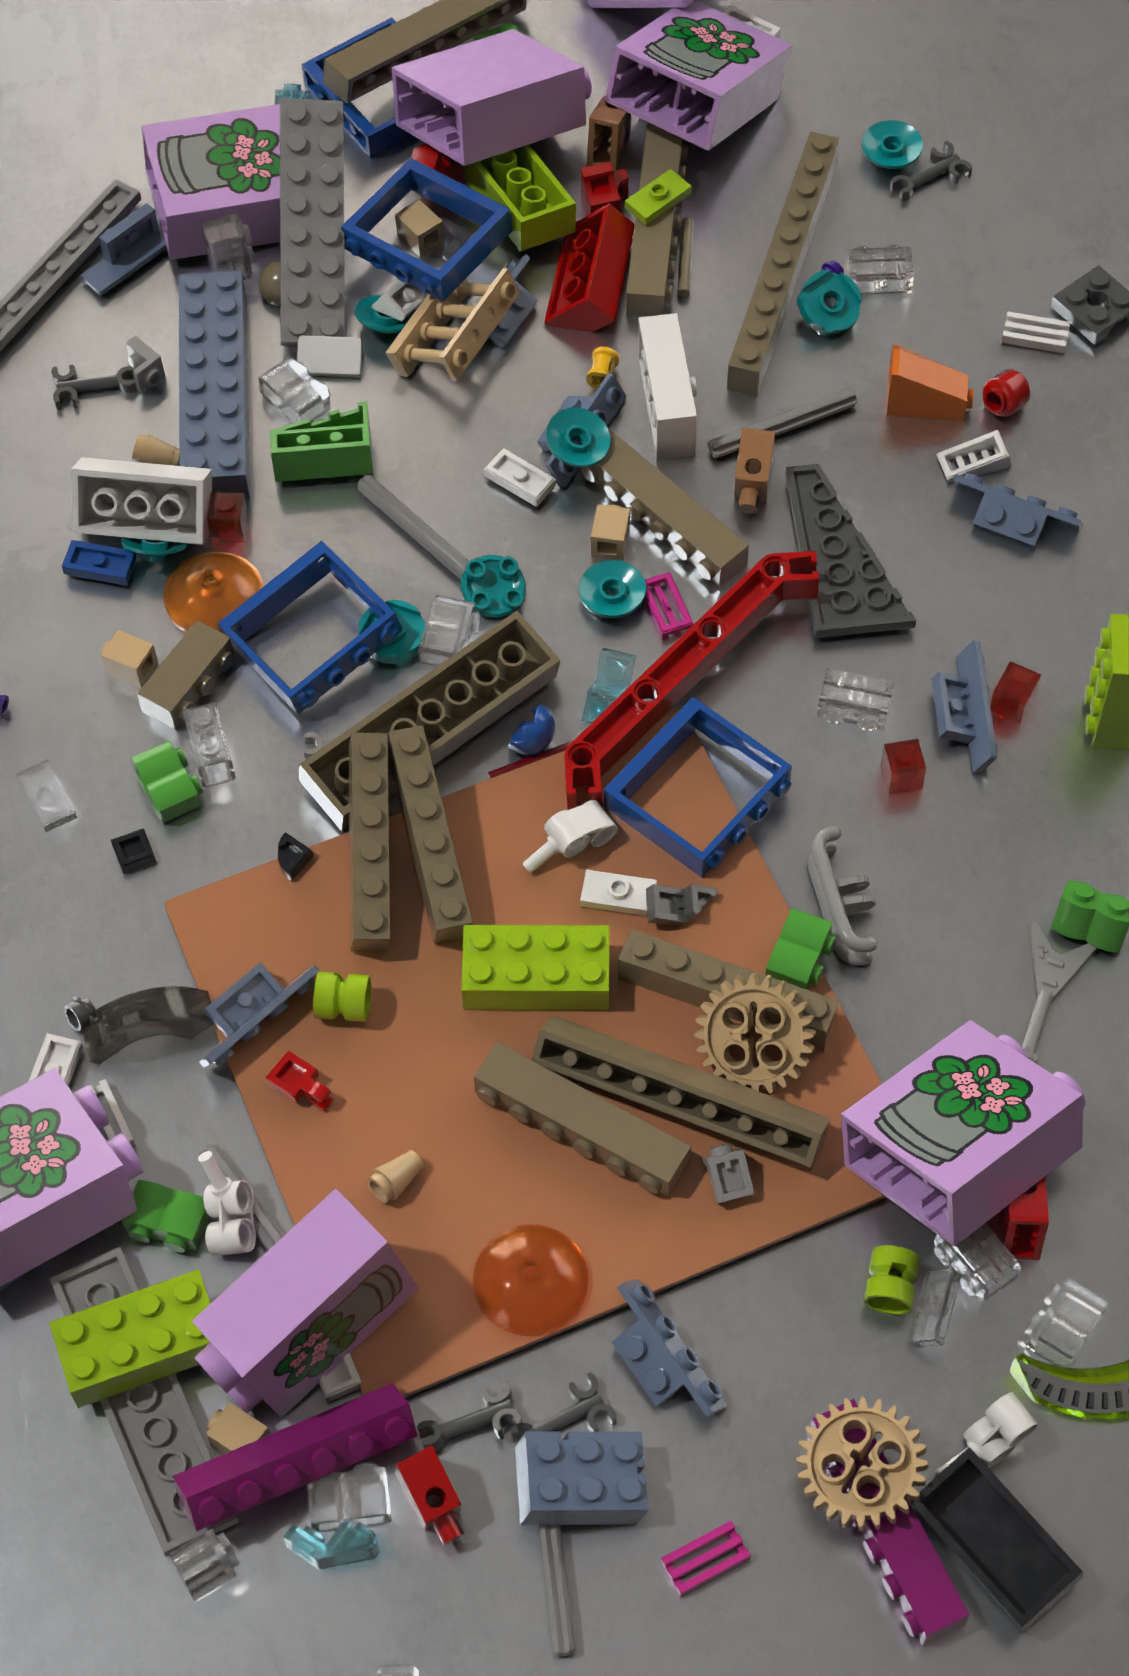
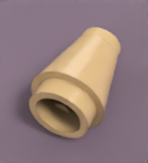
M150 434L146 436L138 435L132 453V460L139 461L140 463L179 466V449Z
M409 1150L407 1153L373 1169L372 1176L367 1179V1184L371 1192L380 1201L387 1203L390 1199L396 1200L419 1171L424 1168V1164L414 1151Z

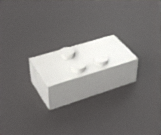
M677 313L639 317L638 361L656 459L664 460L695 456L697 414L694 396H697L695 377H690Z
M82 457L71 468L73 533L202 545L211 534L212 469Z

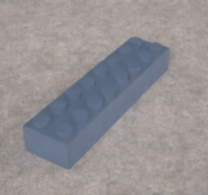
M242 270L179 274V466L212 469V501L250 498L247 308Z

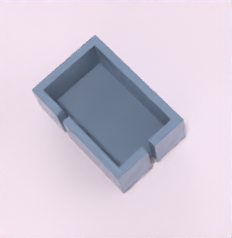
M525 1431L515 1446L520 1525L637 1524L649 1510L646 1475H639L645 1467L642 1432H568L561 1439V1432Z

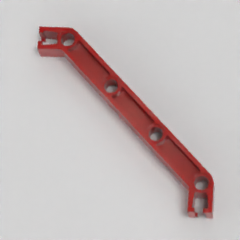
M816 551L773 553L763 557L568 745L564 754L568 810L581 806V802H577L575 786L592 785L593 787L588 788V796H592V800H597L602 806L601 777L782 600L818 598L819 573L816 571ZM644 699H653V701H649V702H648V701H643V700H644ZM580 762H587V763H588L587 765H583V766L577 765V763H580Z

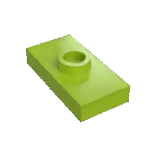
M669 169L626 199L625 209L646 226L692 193V186L672 169Z

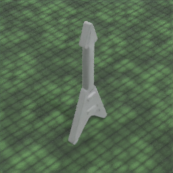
M1032 922L1030 937L1038 997L1022 1048L1027 1057L1037 1063L1039 1055L1036 1054V1050L1052 1000L1058 996L1096 952L1097 947L1087 943L1067 953H1057L1052 948L1038 923Z

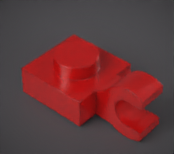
M289 1050L265 1077L269 1086L295 1103L304 1095L314 1106L325 1111L333 1102V1098L328 1096L331 1092L330 1089L315 1081L319 1076L318 1070Z

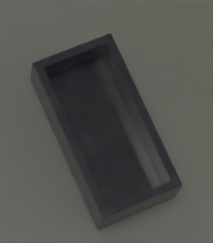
M970 1447L919 1492V1501H909L913 1509L1023 1632L1083 1578V1571Z

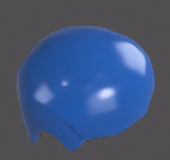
M542 704L531 710L535 714L534 721H522L509 741V749L523 755L533 756L542 753L551 743L556 732L555 718L553 712Z

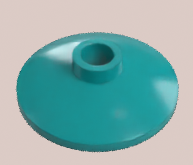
M886 120L875 123L865 131L862 138V150L867 159L883 168L898 169L913 164L920 157L923 150V139L913 126L902 121Z
M382 295L365 297L356 304L355 316L358 321L370 329L385 334L401 332L416 311L415 309L403 321L378 312L371 306Z
M566 408L557 412L550 419L545 433L546 442L551 453L561 462L573 467H589L599 463L606 456L611 443L610 432L605 422L595 413L583 408ZM572 440L578 441V442L580 443V445H576V444L572 443L571 441H572Z
M122 537L121 539L124 548L134 553L145 555V559L152 562L165 560V555L177 553L185 549L189 544Z
M606 560L592 565L583 573L579 582V596L584 606L592 613L606 618L623 617L634 612L642 604L646 594L645 580L640 571L633 565L619 560ZM613 593L616 594V596H609L608 594Z

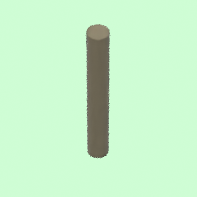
M685 217L681 220L677 294L682 298L690 295L694 221L690 217Z

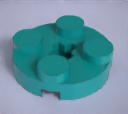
M822 270L813 274L804 283L796 299L804 321L821 336L839 334L849 329L859 318L860 303L862 302L861 293L856 283L848 275L843 273L838 275L830 272L831 270ZM824 296L828 299L834 298L836 300V303L833 305L835 309L828 308L824 304Z
M388 600L386 604L396 613L403 631L398 634L393 642L384 645L371 658L387 664L407 665L411 662L412 657L422 650L426 642L425 621L422 619L420 611L414 605L401 600ZM368 610L365 611L360 619L358 626L359 634L378 620Z

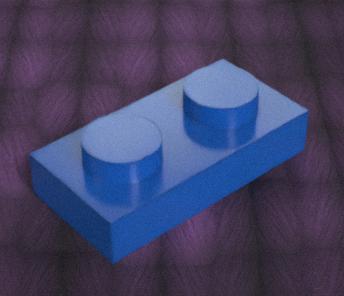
M71 540L62 564V570L65 575L128 585L137 557L136 553L130 550Z

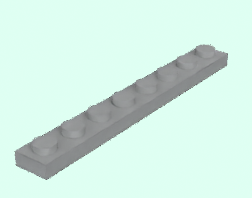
M115 179L0 301V351L100 245L99 237L106 230L121 222L142 200L140 191Z

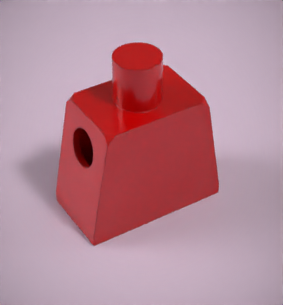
M1045 1177L1001 1210V1258L1040 1260L1049 1225Z

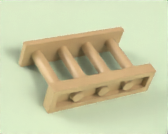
M503 268L492 284L470 283L465 279L444 302L428 294L385 352L398 375L409 377L420 361L443 363L452 381H458L520 294L508 268ZM467 295L483 296L476 306L461 305ZM451 317L467 318L460 328L445 327ZM436 339L451 340L445 350L429 349Z

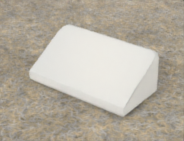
M398 281L371 307L378 312L403 321L420 306L427 295L407 282Z
M299 336L297 375L361 377L363 361L361 338Z

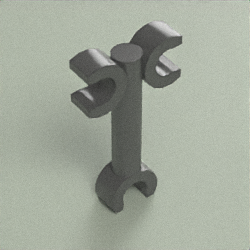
M945 141L943 146L944 153L938 152L936 148L931 149L930 159L934 165L910 177L905 175L893 177L890 189L893 191L897 188H903L900 190L899 199L905 201L912 196L914 188L949 171L948 179L953 184H957L959 181L958 172L964 173L968 178L971 177L972 165L968 161L960 159L957 154H954L952 143Z
M73 364L69 365L70 371L64 376L59 375L57 366L51 370L53 381L57 386V390L53 394L57 410H61V402L64 399H71L74 408H78L79 398L77 392L119 387L120 390L126 393L137 391L135 380H127L134 378L133 366L122 367L116 375L83 379L77 378L76 369Z
M590 1372L587 1374V1381L591 1386L588 1391L581 1392L576 1388L573 1381L569 1383V1393L577 1403L533 1426L524 1422L523 1432L519 1433L516 1425H514L510 1430L511 1436L516 1438L524 1434L525 1431L556 1432L587 1416V1425L590 1432H599L598 1425L595 1422L596 1417L600 1415L608 1417L613 1426L617 1424L616 1412L611 1406L604 1404L598 1392V1380Z
M506 1380L501 1381L503 1393L497 1397L490 1396L487 1387L482 1388L481 1394L486 1405L484 1409L440 1425L432 1420L419 1423L417 1429L421 1438L433 1435L430 1439L422 1441L424 1449L432 1445L435 1452H438L444 1445L445 1439L491 1422L496 1437L500 1440L504 1439L502 1428L507 1423H514L519 1433L523 1432L524 1424L520 1413L513 1409L511 1405L513 1394L509 1383Z

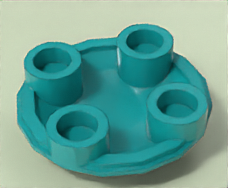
M488 554L468 562L461 576L460 589L464 600L474 611L484 616L498 618L509 615L520 607L526 594V582L522 571L519 569L518 562L514 558Z

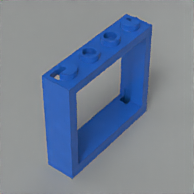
M391 17L304 62L302 70L305 87L317 100L343 101L323 84L325 59L375 34L377 31L387 28L396 23V21ZM343 101V129L369 158L413 136L396 126L395 117L374 128L352 102L346 103Z
M410 158L341 226V230L344 232V249L351 252L353 256H359L370 262L375 268L383 269L396 276L401 282H407L420 289L424 294H429L444 302L512 232L510 209ZM411 190L481 226L439 270L369 233Z
M323 541L316 544L217 623L221 632L231 638L232 647L298 715L306 708L315 705L322 695L332 687L341 684L348 674L358 666L367 663L374 653L384 645L393 642L398 634L403 631L396 613ZM331 573L378 620L294 688L290 689L249 647L245 640L327 574Z
M692 697L604 788V807L697 875L703 877L710 869L715 870L721 865L727 850L732 845L738 846L744 840L748 833V828L754 821L760 822L764 819L770 809V804L777 797L781 799L787 794L792 785L790 782L792 765ZM696 729L769 780L702 852L629 800Z

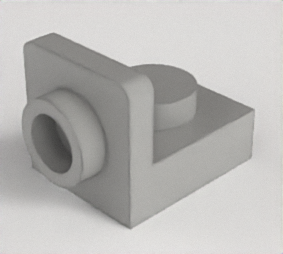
M135 335L126 342L129 354L127 359L130 366L134 367L133 376L136 388L140 393H144L149 388L156 386L165 377L161 356Z
M727 1143L709 1148L711 1155L701 1157L703 1165L707 1166L716 1203L755 1194L744 1149H733L732 1144Z

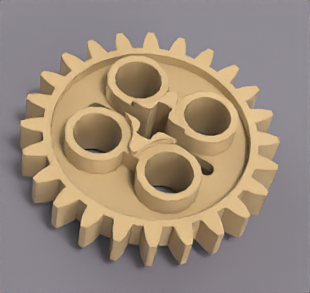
M752 973L749 976L747 984L741 975H737L734 978L735 987L727 980L721 984L723 994L714 989L709 994L714 1004L705 1001L700 1006L708 1015H699L695 1020L696 1023L704 1026V1029L694 1033V1037L704 1039L705 1042L696 1049L697 1052H708L709 1055L703 1062V1066L714 1064L717 1068L713 1075L720 1076L724 1074L727 1076V1080L736 1081L745 1087L751 1085L753 1090L759 1092L762 1085H764L769 1094L773 1093L776 1088L775 1081L783 1088L787 1087L789 1084L787 1074L797 1079L801 1072L796 1065L806 1067L810 1062L802 1053H812L815 1049V1046L806 1042V1039L813 1038L816 1035V1031L806 1028V1025L814 1017L812 1015L803 1016L801 1013L808 1003L805 1001L796 1004L793 1001L798 993L796 989L786 994L783 992L786 981L783 980L774 987L772 986L771 975L768 974L763 982L759 983L756 973ZM753 1001L757 1003L755 1031L762 1034V1037L756 1042L759 1066H754L753 1064L755 1037L752 1034H748V1031L754 1026L753 1010L751 1007V1002ZM735 1007L741 1010L744 1015V1023L737 1024L732 1022L728 1016V1009ZM772 1007L778 1010L781 1015V1023H770L765 1018V1008ZM737 1044L741 1046L746 1054L745 1060L733 1058L729 1051L730 1045ZM773 1044L778 1046L782 1051V1060L776 1061L769 1058L766 1054V1045Z
M861 1397L859 1406L853 1408L849 1399L845 1398L844 1410L840 1412L833 1404H830L831 1417L827 1419L817 1413L815 1416L819 1428L805 1427L806 1434L811 1438V1441L803 1440L798 1443L799 1448L807 1453V1455L796 1457L797 1465L808 1468L798 1474L799 1482H811L803 1490L805 1497L817 1495L818 1497L813 1503L815 1511H819L827 1506V1520L831 1522L839 1514L841 1515L842 1527L845 1529L850 1524L851 1519L857 1520L860 1531L864 1530L866 1520H872L877 1530L880 1529V1517L886 1516L892 1524L896 1523L894 1510L898 1508L903 1513L908 1514L909 1507L905 1500L908 1498L913 1501H919L920 1499L919 1493L913 1486H926V1478L917 1473L928 1470V1461L917 1458L926 1453L925 1444H913L920 1438L919 1429L907 1431L911 1423L910 1417L905 1416L897 1421V1407L894 1405L885 1413L882 1411L881 1399L875 1402L873 1408H867L865 1397ZM853 1428H859L866 1433V1437L862 1442L852 1444L844 1438L845 1434ZM877 1433L882 1434V1438L869 1453L870 1467L868 1468L864 1465L860 1467L850 1491L847 1494L842 1493L843 1487L849 1483L856 1472L854 1460L862 1461L867 1455ZM887 1449H894L901 1454L900 1460L893 1465L882 1463L879 1460V1456ZM831 1462H839L845 1466V1471L841 1476L831 1478L823 1473L824 1468ZM866 1483H873L880 1488V1492L873 1499H865L858 1494L859 1488Z

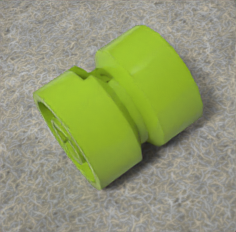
M318 971L313 997L314 1018L335 1019L339 1014H342L346 1021L367 1022L371 1003V976L349 974L343 980L340 973Z
M882 1245L873 1248L869 1266V1273L872 1277L867 1279L863 1303L870 1309L884 1314L906 1315L911 1313L916 1293L913 1283L918 1280L921 1257L914 1251L899 1246Z

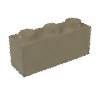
M196 620L137 693L142 712L176 730L182 721L190 718L200 698L209 694L213 688L214 681L220 673L228 670L234 660L231 638Z

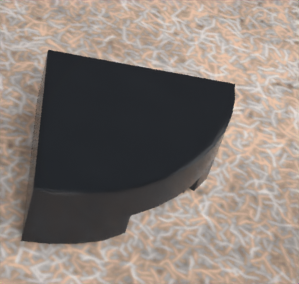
M285 832L278 843V862L283 874L292 881L312 859L313 850Z

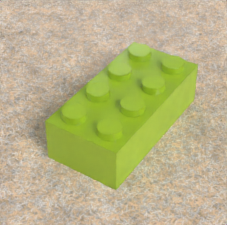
M529 144L463 166V178L471 189L510 209L512 232L508 236L520 251L575 232L576 202Z
M1110 614L1107 628L1102 627L1100 630V647L1095 649L1094 666L1090 667L1089 685H1085L1084 704L1090 705V714L1086 715L1085 733L1086 735H1091L1092 748L1129 750V614Z
M464 925L461 986L463 1010H609V925Z
M199 1269L49 1322L67 1385L77 1408L199 1365L194 1357L211 1343L192 1322L211 1304Z

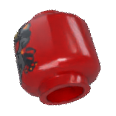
M1006 369L987 380L982 390L984 405L990 412L999 417H1007L1024 407L1030 400L1031 395L1027 379L1014 369Z

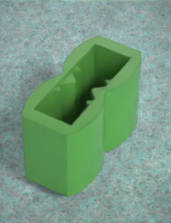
M167 741L131 758L134 770L162 823L201 806L199 795L203 793L202 787L195 774L189 776L185 768L189 765L180 747L174 749L170 741Z
M1068 881L1051 928L1066 937L1086 940L1099 949L1109 952H1120L1129 929V900L1120 895L1102 894L1099 890L1084 882Z
M792 908L772 951L765 975L769 974L772 978L780 981L784 980L786 983L806 990L809 989L810 985L817 986L824 968L819 962L823 954L828 956L831 954L835 944L836 935L831 934L833 922Z
M138 1180L133 1191L138 1211L122 1219L128 1235L144 1243H148L150 1239L163 1241L165 1247L175 1252L183 1253L185 1249L197 1250L210 1217L204 1207V1197L186 1191L173 1190L154 1182Z

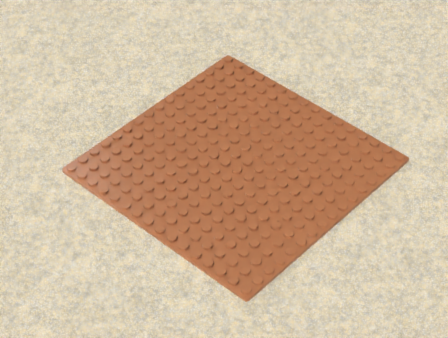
M680 708L666 713L601 777L602 806L618 827L615 836L599 847H593L589 843L583 851L573 857L567 858L557 851L532 874L522 863L548 841V834L544 830L546 822L556 813L568 810L564 761L565 751L441 797L472 925H609V1010H463L461 992L463 938L434 944L402 812L389 816L390 941L387 951H351L349 832L308 847L313 850V857L292 881L283 874L278 859L171 898L165 903L166 912L205 1008L259 962L265 966L283 989L313 965H316L319 971L340 973L343 980L349 974L371 976V1003L367 1022L346 1021L342 1014H339L335 1019L314 1018V984L300 996L296 991L285 1000L289 1006L274 1019L267 1015L261 1020L258 1025L262 1029L246 1043L240 1038L230 1048L234 1053L227 1059L294 1226L336 1188L389 1243L419 1288L350 1353L362 1382L359 1386L363 1395L393 1383L404 1397H408L628 1305L617 1289L624 1282L638 1279L641 1283L646 1284L655 1294L886 1198L885 1195L845 1167L841 1113L882 1083L840 1003L838 1004L836 1021L824 1051L815 1048L812 1053H802L810 1062L806 1067L796 1065L801 1072L797 1079L787 1074L789 1079L787 1087L783 1088L775 1081L776 1088L773 1093L769 1094L764 1085H762L760 1091L761 1093L831 1118L821 1151L811 1168L553 1071L691 1146L690 1162L670 1195L667 1197L659 1192L653 1194L643 1189L636 1179L626 1174L625 1176H619L606 1167L603 1161L595 1157L586 1158L580 1155L570 1143L562 1139L556 1141L549 1138L535 1124L529 1121L528 1123H522L510 1115L509 1110L498 1104L491 1106L483 1102L475 1092L473 1077L496 1042L531 1060L539 1031L553 1015L713 1074L717 1068L714 1064L703 1066V1062L709 1057L708 1052L700 1053L696 1050L705 1042L704 1039L694 1037V1033L704 1029V1026L699 1025L695 1020L699 1015H708L700 1007L618 979V958L631 929L765 975L768 961L790 912L749 832L738 846L732 845L727 850L723 862L717 869H710L703 877H700L604 807V788L681 710ZM695 731L629 799L701 852L738 814L733 801ZM587 762L577 763V765L581 766L588 764ZM592 785L575 786L577 802H581V805L592 800V796H588V788L593 787ZM586 869L657 880V885L685 889L691 884L717 888V894L701 908L702 910L681 926L648 923L647 916L580 906ZM822 972L818 985H810L808 990L837 1000ZM317 973L313 976V979H314L315 981H316ZM730 1018V1020H731L732 1022H734V1023H737V1024L743 1023V1022H740V1021H737V1020H734V1019H731V1018ZM211 1020L218 1040L221 1043L226 1037ZM753 1026L748 1031V1034H752L755 1037L753 1064L754 1066H759L756 1042L762 1037V1034L756 1033ZM737 1044L730 1045L729 1051L731 1056L736 1060H745L746 1054L744 1049ZM773 1044L766 1045V1054L769 1058L776 1061L782 1060V1051L778 1046ZM288 1050L315 1067L319 1074L315 1081L330 1089L331 1092L328 1096L333 1098V1102L325 1111L314 1106L304 1095L295 1103L267 1084L265 1077ZM721 1074V1075L718 1076V1077H721V1078L726 1079L727 1076L724 1075V1074ZM731 1143L733 1149H744L755 1194L716 1203L707 1166L703 1165L701 1157L711 1155L709 1148ZM409 1150L414 1151L421 1158L424 1168L419 1171L396 1200L390 1199L387 1203L380 1201L371 1192L367 1184V1179L372 1176V1170L407 1153Z

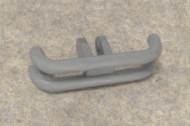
M836 826L821 830L815 835L811 844L812 849L807 857L808 870L823 918L833 922L831 934L836 935L833 949L837 956L851 965L864 966L872 962L873 956L870 952L877 948L878 942L873 937L861 938L856 936L851 929L847 914L872 909L876 905V900L870 894L841 897L868 888L870 882L866 875L835 879L828 855L833 854L837 850V845L833 841L841 837V830Z

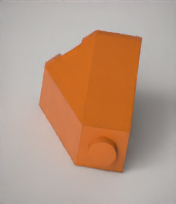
M892 344L886 415L964 421L966 408L972 409L974 389H968L969 375L901 345Z

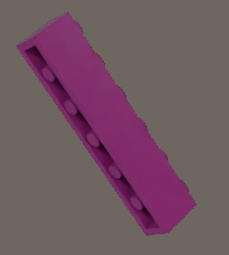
M390 1383L173 1476V1480L182 1508L197 1532L415 1438L418 1434L409 1402L397 1387Z
M855 1399L850 1400L853 1408L858 1407ZM844 1404L836 1407L839 1412L844 1410ZM830 1410L821 1415L828 1419L831 1417ZM814 1417L811 1421V1427L818 1429L819 1425L816 1417ZM853 1428L845 1434L844 1438L848 1442L856 1444L865 1439L866 1433L859 1428ZM875 1437L865 1458L862 1461L854 1460L856 1472L849 1483L843 1487L842 1493L847 1494L850 1491L860 1467L863 1465L868 1468L870 1467L868 1456L877 1443ZM882 1452L879 1456V1460L882 1463L889 1465L885 1455ZM831 1462L828 1464L829 1468L826 1469V1474L828 1477L837 1478L844 1473L845 1466L839 1462ZM866 1483L859 1488L858 1494L862 1498L873 1499L879 1494L880 1488L876 1484ZM907 1498L905 1501L908 1504L909 1513L905 1514L898 1508L894 1510L896 1523L892 1524L886 1516L880 1517L881 1525L880 1529L877 1530L872 1520H866L863 1530L866 1540L863 1541V1545L872 1563L879 1562L886 1576L882 1577V1581L888 1595L892 1600L898 1598L905 1612L901 1616L911 1637L918 1636L923 1646L966 1625L970 1614ZM851 1519V1524L857 1527V1520Z

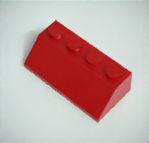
M610 203L578 220L575 232L564 236L544 324L548 327L594 332L603 326L610 325L615 320L618 301L622 292L623 278L628 266V255L633 243L632 237L635 224Z

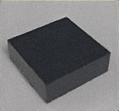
M144 828L110 840L123 874L156 862Z

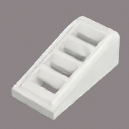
M998 430L936 453L948 483L954 482L956 475L964 478L966 473L980 476L1011 467L1009 454ZM994 450L995 454L989 456L988 451ZM981 453L983 459L977 461L975 454ZM968 456L971 464L965 466L962 457ZM956 459L959 468L953 470L949 460Z

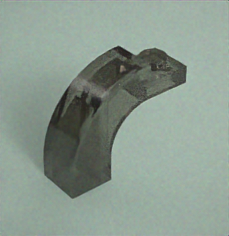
M185 986L157 987L122 996L95 1010L97 1020L82 1030L89 1062L101 1064L127 1045L147 1037L172 1035L192 1040L214 1024L203 1011V1009L211 1004L208 991Z

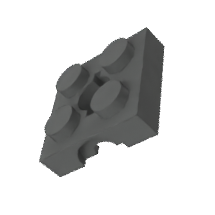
M1098 265L1052 297L1051 307L1065 320L1071 322L1070 324L1095 345L1108 336L1115 323H1120L1124 319L1127 322L1129 321V290Z

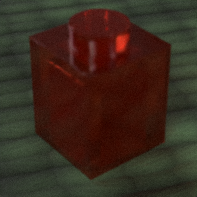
M211 492L207 522L212 542L245 543L248 512L244 493Z
M1010 661L993 691L990 704L991 711L1002 719L1013 720L1021 724L1038 692L1042 674Z
M913 739L884 744L880 766L888 795L922 790L926 765L919 740Z

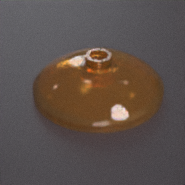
M227 552L198 554L182 562L168 577L163 593L165 609L171 621L186 633L196 620L221 632L217 623L263 587V582L256 568L238 555Z
M536 1224L515 1226L496 1235L479 1254L473 1273L474 1293L482 1312L497 1327L516 1335L540 1336L562 1328L579 1312L588 1290L587 1265L580 1249L569 1237L560 1231ZM527 1266H534L537 1269L536 1273L532 1275L525 1274L523 1270Z

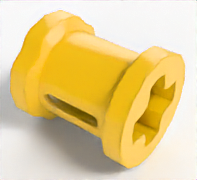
M597 347L593 350L591 356L593 365L592 369L587 372L586 381L595 389H598L607 374L613 373L614 368L619 365V353L609 347Z

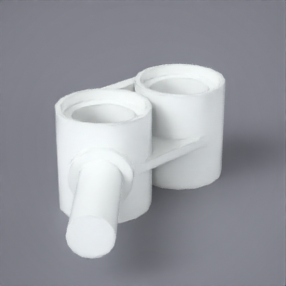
M590 800L581 806L560 811L553 815L544 826V830L548 834V841L522 864L532 874L557 851L569 858L583 851L589 843L593 847L606 844L615 836L618 827L597 800Z
M204 1152L198 1157V1160L211 1182L204 1191V1207L210 1217H219V1221L210 1223L206 1229L205 1240L208 1251L214 1256L251 1252L256 1243L252 1187L246 1180L232 1181L229 1177H225L212 1152Z
M1010 1392L994 1402L986 1410V1416L970 1426L963 1434V1437L967 1441V1446L972 1449L988 1468H991L1014 1451L1015 1446L1031 1434L1038 1424L1014 1392ZM966 1449L938 1468V1473L940 1474Z

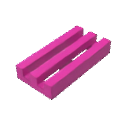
M667 572L645 579L646 594L644 601L661 639H668L670 634H674V636L681 635L682 630L687 631L694 623L671 573ZM665 582L682 621L677 622L660 583ZM650 586L653 587L669 625L667 626L649 589Z
M729 1521L661 1558V1563L681 1597L750 1560L751 1554L743 1545V1540L737 1534L733 1522ZM728 1535L730 1540L674 1568L673 1564ZM734 1548L736 1549L738 1554L682 1583L681 1576Z

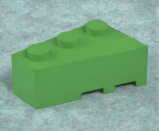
M367 400L357 403L358 408L344 413H340L338 409L328 412L329 417L312 423L310 419H305L270 430L271 458L275 482L373 474Z

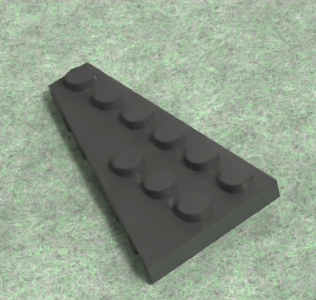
M819 464L786 467L785 477L799 552L816 551L817 554L816 571L819 573L818 598H808L815 638L915 628L917 620L912 612H908L902 603V596L897 588H893L885 576V569L863 534L859 533L853 525V518L847 509H843L836 497V491Z

